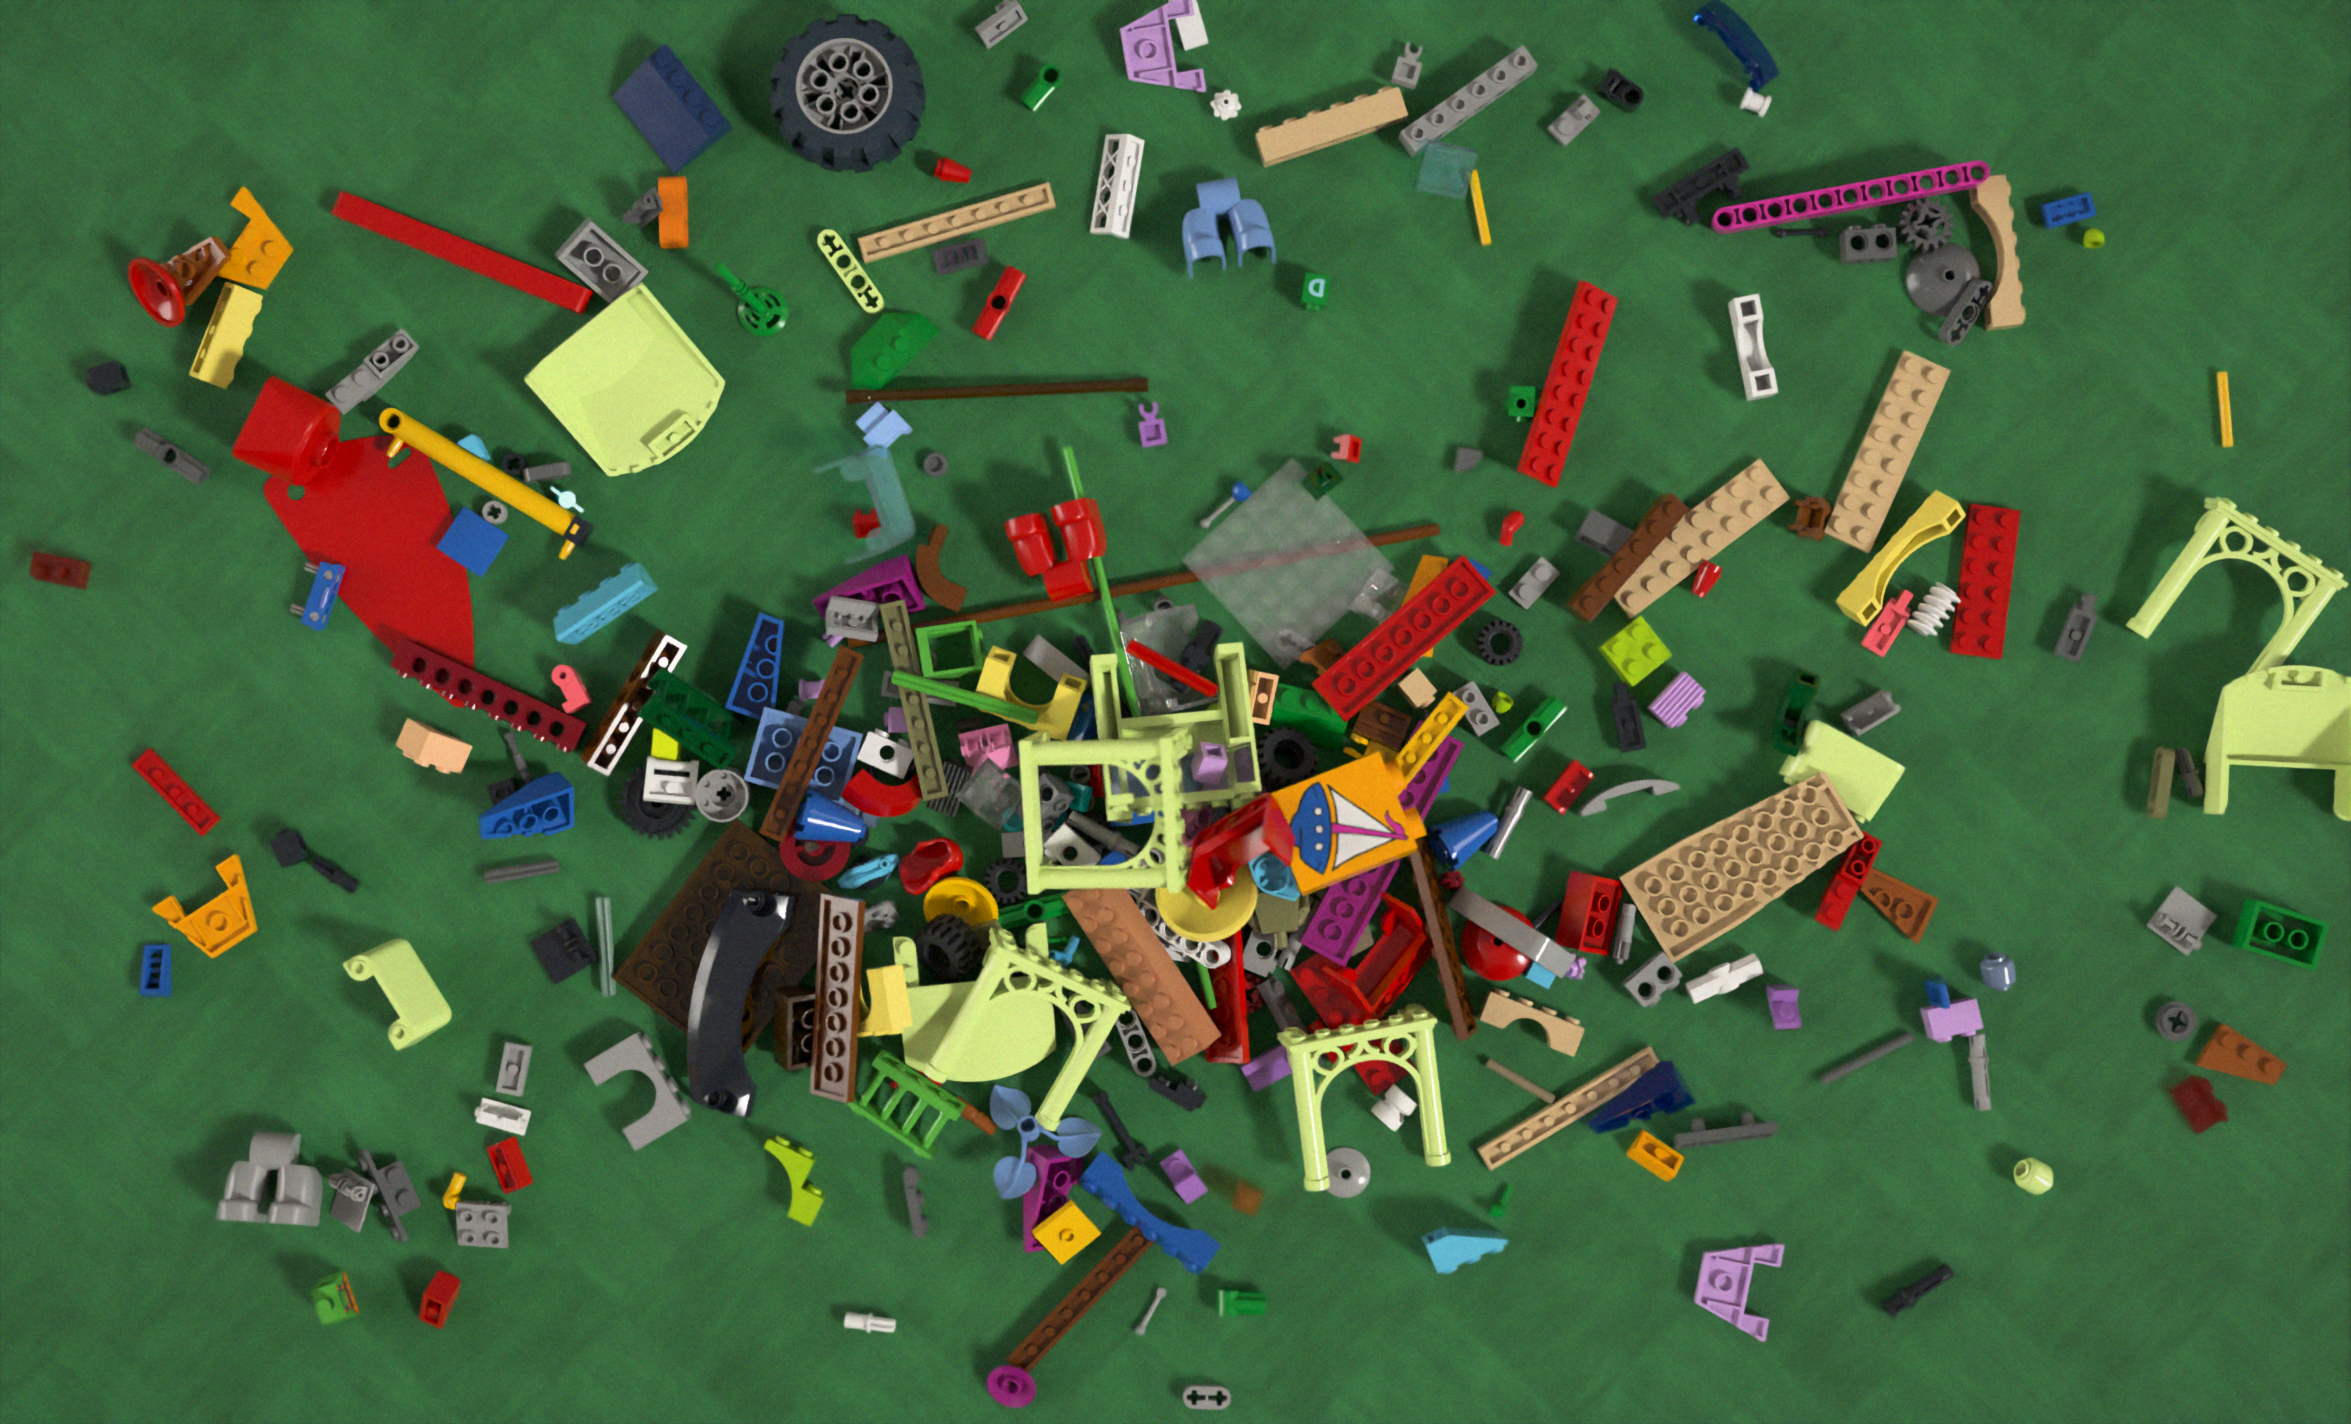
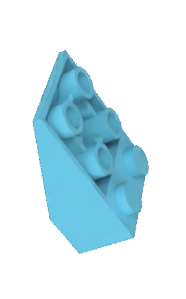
M1443 1227L1422 1236V1240L1437 1273L1443 1272V1274L1457 1270V1265L1464 1262L1472 1264L1481 1259L1480 1255L1490 1252V1254L1500 1252L1504 1249L1503 1245L1508 1244L1501 1231Z

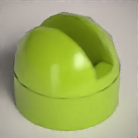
M2090 228L2085 232L2083 238L2084 247L2099 248L2104 246V234L2100 229Z
M1498 691L1491 701L1492 708H1496L1495 711L1498 713H1505L1514 704L1513 700L1501 691Z

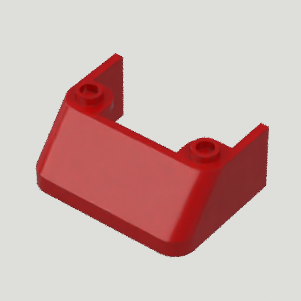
M1264 793L1205 828L1195 837L1185 885L1211 910H1214L1217 906L1219 891L1229 888L1235 882L1237 868L1266 851L1271 850L1287 867L1292 865L1295 836L1278 801L1270 793Z
M1386 892L1381 894V897L1389 907L1380 918V928L1384 934L1355 971L1350 967H1344L1338 972L1326 966L1322 969L1339 992L1374 1019H1380L1386 1014L1431 956V947L1434 946L1431 936L1427 935L1425 925L1414 908Z

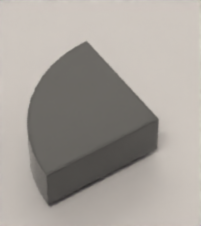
M1458 447L1454 472L1461 473L1473 468L1480 461L1483 451Z

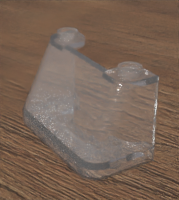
M1194 603L1146 613L1125 620L1121 624V637L1139 707L1144 717L1165 715L1219 701L1217 692L1213 697H1208L1192 687L1186 695L1174 690L1167 684L1171 678L1170 675L1126 652L1128 643L1131 640H1135L1179 664L1183 651L1191 641L1188 631L1195 629L1198 622V614Z

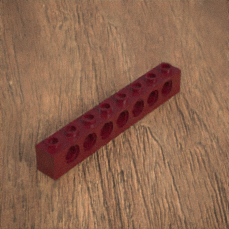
M402 638L390 663L391 667L397 669L395 674L406 679H410L413 676L419 679V685L430 690L433 687L441 689V695L452 700L458 697L465 701L464 705L476 711L480 707L488 711V717L497 721H501L502 718L511 722L509 726L521 732H524L525 729L534 732L532 737L545 743L549 739L557 743L555 746L557 749L569 753L570 750H579L591 724L409 639ZM420 659H424L426 662V668L422 672H419L416 668V664ZM446 669L449 673V678L446 682L442 683L439 679V673ZM465 680H469L472 684V688L468 693H464L462 690V683ZM489 690L493 691L495 699L491 704H487L484 699L486 692ZM511 701H515L518 706L516 713L513 715L507 710V706ZM535 711L541 717L537 725H533L530 721V716ZM556 722H560L563 725V732L559 736H556L553 732V726Z

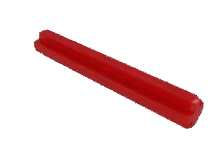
M1131 640L1128 643L1126 652L1208 697H1213L1217 692V684L1135 640Z

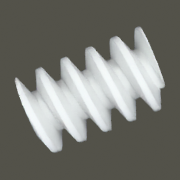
M1935 582L1937 587L1930 588L1929 592L1931 595L1924 597L1925 603L1918 605L1919 611L1912 613L1914 620L1909 619L1906 622L1913 631L1923 637H1927L1928 634L1937 636L1938 633L1933 627L1942 628L1943 624L1939 619H1949L1945 611H1955L1951 602H1961L1954 591L1939 582Z

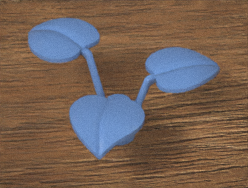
M995 1085L990 1097L992 1120L999 1128L1004 1130L1012 1129L1017 1123V1128L1022 1138L1020 1160L1014 1156H1008L1001 1159L995 1166L993 1177L999 1196L1003 1199L1019 1197L1029 1191L1035 1183L1036 1168L1033 1164L1025 1162L1026 1146L1028 1141L1037 1139L1039 1133L1042 1132L1055 1141L1059 1140L1058 1147L1062 1154L1070 1158H1079L1086 1155L1101 1136V1130L1087 1120L1071 1117L1060 1122L1057 1127L1059 1136H1056L1044 1129V1126H1038L1037 1120L1030 1115L1031 1101L1024 1092Z

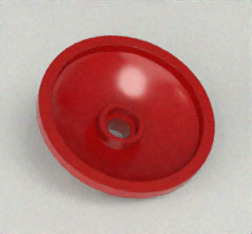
M146 257L133 259L128 265V278L139 303L161 325L173 328L181 324L185 316V302L177 279L166 268L152 259Z
M1496 905L1533 928L1527 917L1518 910L1508 906ZM1468 920L1461 936V949L1466 963L1476 974L1488 980L1506 981L1518 977L1531 965L1533 960L1504 941L1501 946H1495L1494 939L1497 938L1495 935Z

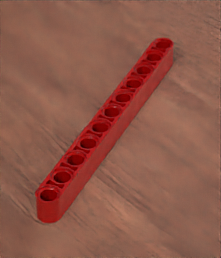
M344 191L339 192L331 212L333 216L581 315L585 314L593 291Z

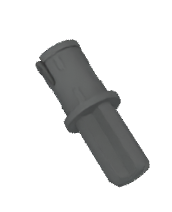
M2182 747L2175 750V757L2181 771L2178 775L2183 779L2188 798L2203 795L2205 792L2199 779V768H2195L2189 749Z

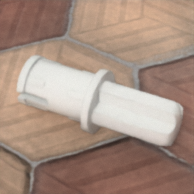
M847 1311L844 1327L866 1330L867 1333H870L871 1330L892 1333L896 1328V1320L873 1316L872 1312L860 1314Z

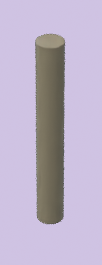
M1492 1058L1487 1060L1485 1067L1549 1104L1554 1101V1094Z

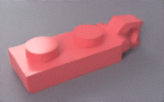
M1901 590L1896 599L1891 597L1883 606L1860 645L1879 657H1884L1910 616L1909 612L1911 609L1907 605L1912 599L1913 594L1907 590Z

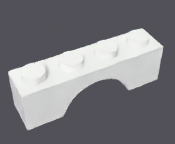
M1759 294L1734 298L1728 303L1747 401L1772 397L1778 393L1774 368L1769 363L1764 348L1762 334L1764 318Z

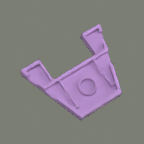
M1172 0L1120 28L1128 80L1200 92L1206 91L1203 68L1177 72L1170 33L1169 19L1194 15L1192 0Z
M1772 1243L1704 1251L1694 1302L1732 1323L1744 1332L1749 1333L1756 1339L1765 1342L1769 1319L1744 1313L1753 1265L1756 1262L1780 1267L1785 1245L1783 1243Z

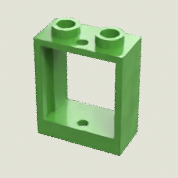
M976 620L915 629L914 638L923 678L939 681L980 675L986 661L985 651L981 652L979 642H983L981 627L976 626ZM968 633L974 666L933 672L928 639Z

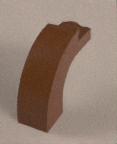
M938 523L936 528H931L928 535L929 547L919 543L916 554V569L919 580L929 596L943 607L960 613L968 589L946 580L940 571L939 555L949 528Z

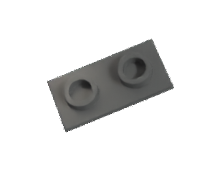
M651 188L632 205L631 209H626L622 213V219L625 223H638L639 228L642 229L663 211L662 200L656 188Z

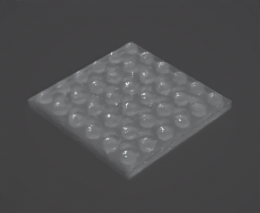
M1293 457L1181 559L1283 671L1395 569L1327 494L1318 501L1314 499L1300 483L1308 474Z

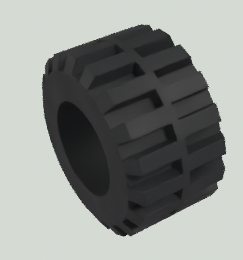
M1281 726L1279 729L1275 727L1269 733L1266 732L1256 745L1261 788L1265 786L1268 788L1267 792H1277L1310 779L1318 767L1316 764L1319 757L1315 756L1318 751L1316 747L1311 746L1313 743L1311 738L1306 739L1304 737L1306 733L1303 731L1298 733L1294 727L1287 730L1286 726ZM1273 753H1282L1288 756L1293 762L1294 769H1286L1276 762ZM1251 754L1250 761L1252 762L1249 766L1250 770L1254 771L1253 759Z
M938 914L915 935L916 937L913 942L916 946L917 959L922 963L923 968H926L929 974L935 976L938 980H944L946 983L957 982L975 967L982 958L980 956L982 955L981 942L977 939L975 931L960 917L956 918L954 914Z

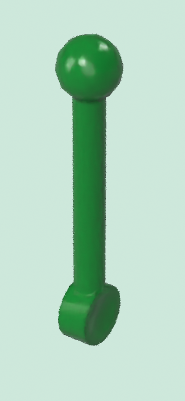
M1064 935L1061 938H1047V942H1062L1064 945H1067L1071 937ZM1025 936L1019 938L1021 946H1026Z

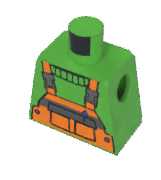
M345 1270L320 1278L311 1290L316 1310L323 1325L337 1324L361 1315Z

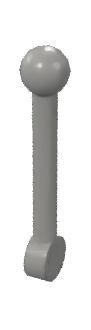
M1159 1287L1157 1289V1296L1141 1325L1136 1327V1334L1143 1335L1145 1333V1326L1160 1299L1166 1296L1165 1288Z

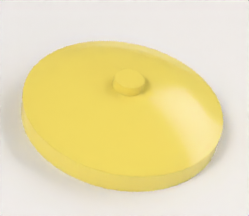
M1192 846L1186 848V853H1191ZM1248 863L1237 868L1235 882L1232 886L1219 891L1217 906L1214 910H1211L1187 886L1179 893H1168V888H1156L1155 891L1157 907L1166 925L1179 936L1196 942L1217 941L1237 932L1251 917L1258 896L1257 885Z

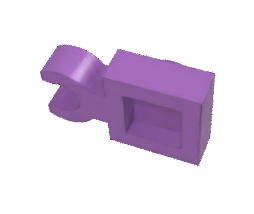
M1153 402L1154 409L1151 413L1144 411L1143 404L1139 406L1140 415L1145 418V422L1138 423L1143 448L1167 444L1163 418L1156 419L1155 417L1158 413L1156 402Z

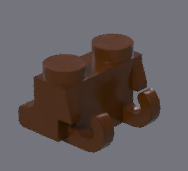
M1806 496L1805 501L1794 500L1793 506L1798 507L1799 510L1795 525L1789 524L1787 530L1798 532L1799 538L1820 542L1825 536L1823 529L1825 517L1829 515L1831 510L1829 502L1821 497Z

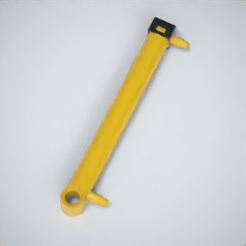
M388 408L381 413L379 417L381 428L395 436L388 447L387 456L393 458L403 442L545 525L567 539L559 554L560 559L566 560L575 545L583 548L596 527L406 413L395 408ZM398 416L400 419L399 425L392 428L390 425L391 419Z

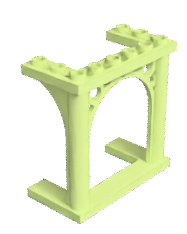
M1178 727L1163 737L1151 739L1051 741L1050 730H1042L1019 741L1028 894H1039L1044 889L1168 888V893H1179L1186 887L1191 853H1186L1185 844H1182L1181 834H1184L1185 824L1184 819L1180 818V808L1183 807V794L1179 793L1182 770L1181 767H1178L1177 760L1189 753V749L1192 748V736L1188 734V727ZM1141 760H1146L1140 769L1134 766V762L1140 764ZM1111 764L1133 773L1147 788L1155 810L1154 829L1146 847L1131 860L1115 865L1058 866V859L1053 862L1047 855L1043 857L1038 765ZM1152 764H1158L1161 768L1159 777L1154 780L1148 779L1146 777L1147 768ZM1162 782L1160 790H1163L1161 794L1155 790V785ZM1160 810L1164 811V817L1159 815ZM1159 834L1165 835V837H1163V841H1164L1165 845L1162 844V843H1159V841H1158V835H1159ZM1151 848H1158L1165 854L1166 860L1164 863H1158L1153 860L1150 855ZM1141 859L1146 860V865H1139Z

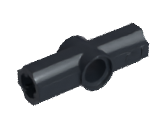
M1205 619L1193 641H1190L1183 651L1179 664L1196 674L1201 673L1212 656L1211 652L1224 629L1215 622ZM1173 677L1167 683L1171 688L1185 695L1191 688Z

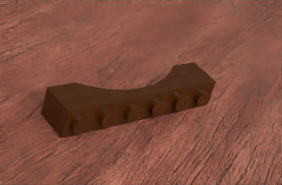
M1672 492L1662 493L1646 511L1636 529L1620 549L1600 570L1581 585L1564 605L1582 622H1591L1690 509Z

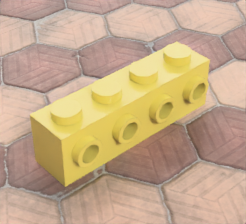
M225 282L190 370V376L227 389V386L234 378L236 363L243 355L245 340L252 332V323L255 315L261 310L263 296L238 285Z

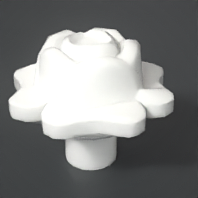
M1225 90L1223 93H1216L1214 95L1215 100L1211 101L1214 116H1221V119L1224 121L1229 117H1237V110L1241 109L1238 95L1235 93L1231 95L1229 90Z

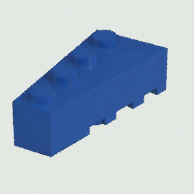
M759 613L725 708L761 720L764 707L776 710L784 621Z

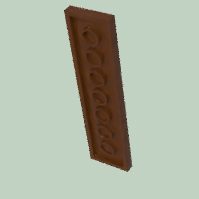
M1426 836L1415 840L1417 851L1406 857L1408 862L1413 865L1414 873H1412L1414 886L1419 888L1421 896L1418 899L1421 911L1425 912L1427 922H1425L1426 933L1429 937L1431 936L1434 945L1431 947L1434 961H1438L1440 968L1438 979L1440 985L1444 986L1446 996H1444L1445 1006L1448 1011L1451 1010L1453 1018L1451 1020V1029L1453 1034L1457 1035L1458 1041L1469 1039L1479 1030L1442 888L1439 886L1440 881L1432 850L1428 843L1429 839Z
M821 893L810 1093L843 1103L854 1102L865 900L833 893Z

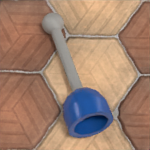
M1241 480L1233 486L1232 497L1207 519L1204 518L1200 521L1202 528H1208L1210 522L1235 500L1246 501L1253 496Z

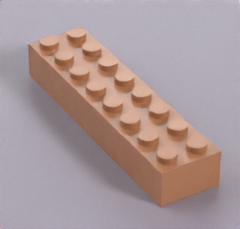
M1126 888L1071 889L1062 896L1172 1066L1206 1049L1221 1036L1219 1030Z

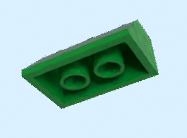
M1278 683L1270 723L1266 732L1269 733L1275 727L1279 729L1281 726H1286L1287 730L1294 727L1296 732L1300 733L1303 731L1306 733L1304 737L1306 739L1311 738L1313 744L1340 750L1347 722L1344 723L1318 692Z

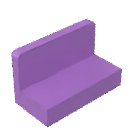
M1282 1044L1251 1059L1249 1063L1240 1065L1255 1092L1292 1073L1286 1048Z

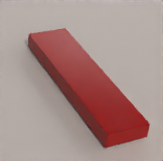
M148 748L131 765L200 836H205L222 819L153 748Z

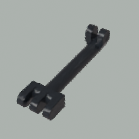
M1101 1089L1091 1096L1095 1105L1100 1104L1128 1151L1122 1158L1130 1172L1135 1170L1134 1164L1131 1162L1132 1159H1135L1139 1167L1144 1164L1139 1156L1143 1153L1147 1161L1152 1160V1156L1144 1143L1136 1147L1108 1100L1109 1096L1105 1089Z

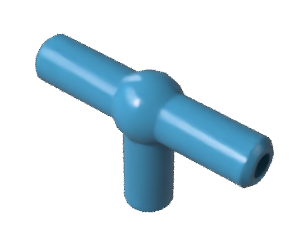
M1073 934L1064 951L1051 950L1049 958L1058 961L1062 968L1065 969L1071 963L1072 955L1081 938Z

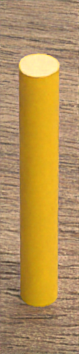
M1477 170L1467 172L1481 244L1486 246L1492 243Z
M2218 372L2216 374L2223 448L2233 447L2227 372Z

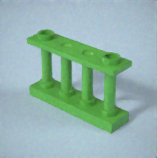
M882 1049L871 1064L877 1070L861 1095L856 1091L854 1092V1102L846 1104L856 1114L865 1116L911 1147L917 1155L930 1160L938 1149V1146L932 1142L948 1119L956 1122L966 1104ZM885 1076H888L896 1081L898 1085L881 1109L869 1100ZM907 1090L917 1095L919 1100L902 1123L890 1114ZM932 1105L939 1110L940 1114L923 1137L911 1128L925 1107Z

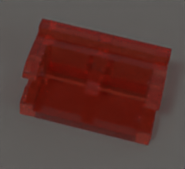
M33 551L30 576L35 577V580L87 590L92 563Z

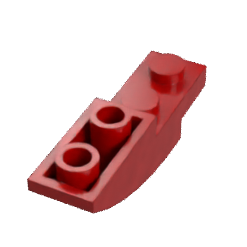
M1863 830L1861 832L1864 837L1848 847L1820 898L1821 904L1813 918L1814 921L1834 932L1839 930L1858 888L1863 885L1883 841Z

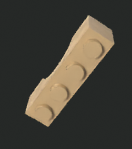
M1495 988L1494 992L1487 991L1477 1016L1479 1020L1504 1029L1510 1022L1516 1019H1534L1545 1030L1547 1046L1570 1056H1575L1585 1028L1579 1026V1020L1567 1015L1565 1020L1556 1017V1011L1544 1006L1541 1010L1532 1007L1533 1002L1519 997L1518 1001L1508 998L1510 993Z

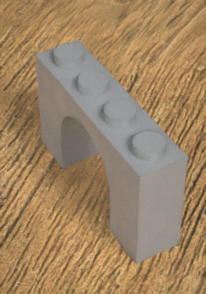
M641 1031L584 1064L596 1086L621 1071L630 1069L645 1073L653 1081L656 1088V1101L652 1110L646 1116L623 1129L624 1134L635 1151L692 1117L690 1115L692 1110L689 1103L685 1099L680 1098L677 1093L679 1090L677 1083L672 1077L669 1078L664 1071L666 1068L664 1061L659 1055L655 1056L651 1049L653 1047L651 1039L647 1034L643 1035Z

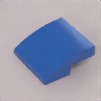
M464 506L436 548L473 573L483 577L509 538V535Z

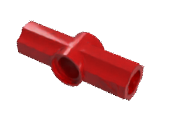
M1006 267L994 291L988 296L987 303L971 332L991 342L1005 315L1010 312L1011 304L1027 278L1025 274L1014 267ZM995 299H1004L1006 301L1005 306L1002 309L993 308L992 304Z

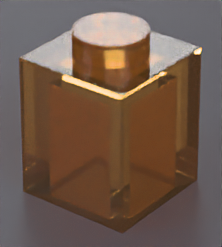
M1240 1180L1231 1202V1208L1255 1217L1264 1196V1189Z

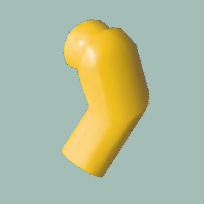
M461 1172L454 1173L442 1199L443 1205L452 1210L456 1209V1202H461L459 1194L467 1177Z

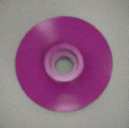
M998 1366L988 1376L987 1388L989 1393L997 1402L1007 1407L1021 1408L1027 1406L1036 1395L1035 1381L1029 1373L1017 1366Z

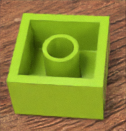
M1642 616L1633 619L1597 648L1627 687L1636 685L1672 656Z

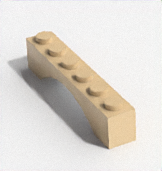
M2005 174L1989 176L1980 187L1969 189L1971 208L1982 218L1988 227L1997 253V273L1993 293L1983 308L1986 331L2016 328L2023 324L2026 315L2025 308L2021 305L2020 299L2023 291L2022 283L2018 281L2017 274L2020 267L2019 258L2015 256L2014 248L2017 243L2015 231H2012L2011 223L2014 218V211L2012 206H2009L2008 198L2011 194V186L2006 181Z

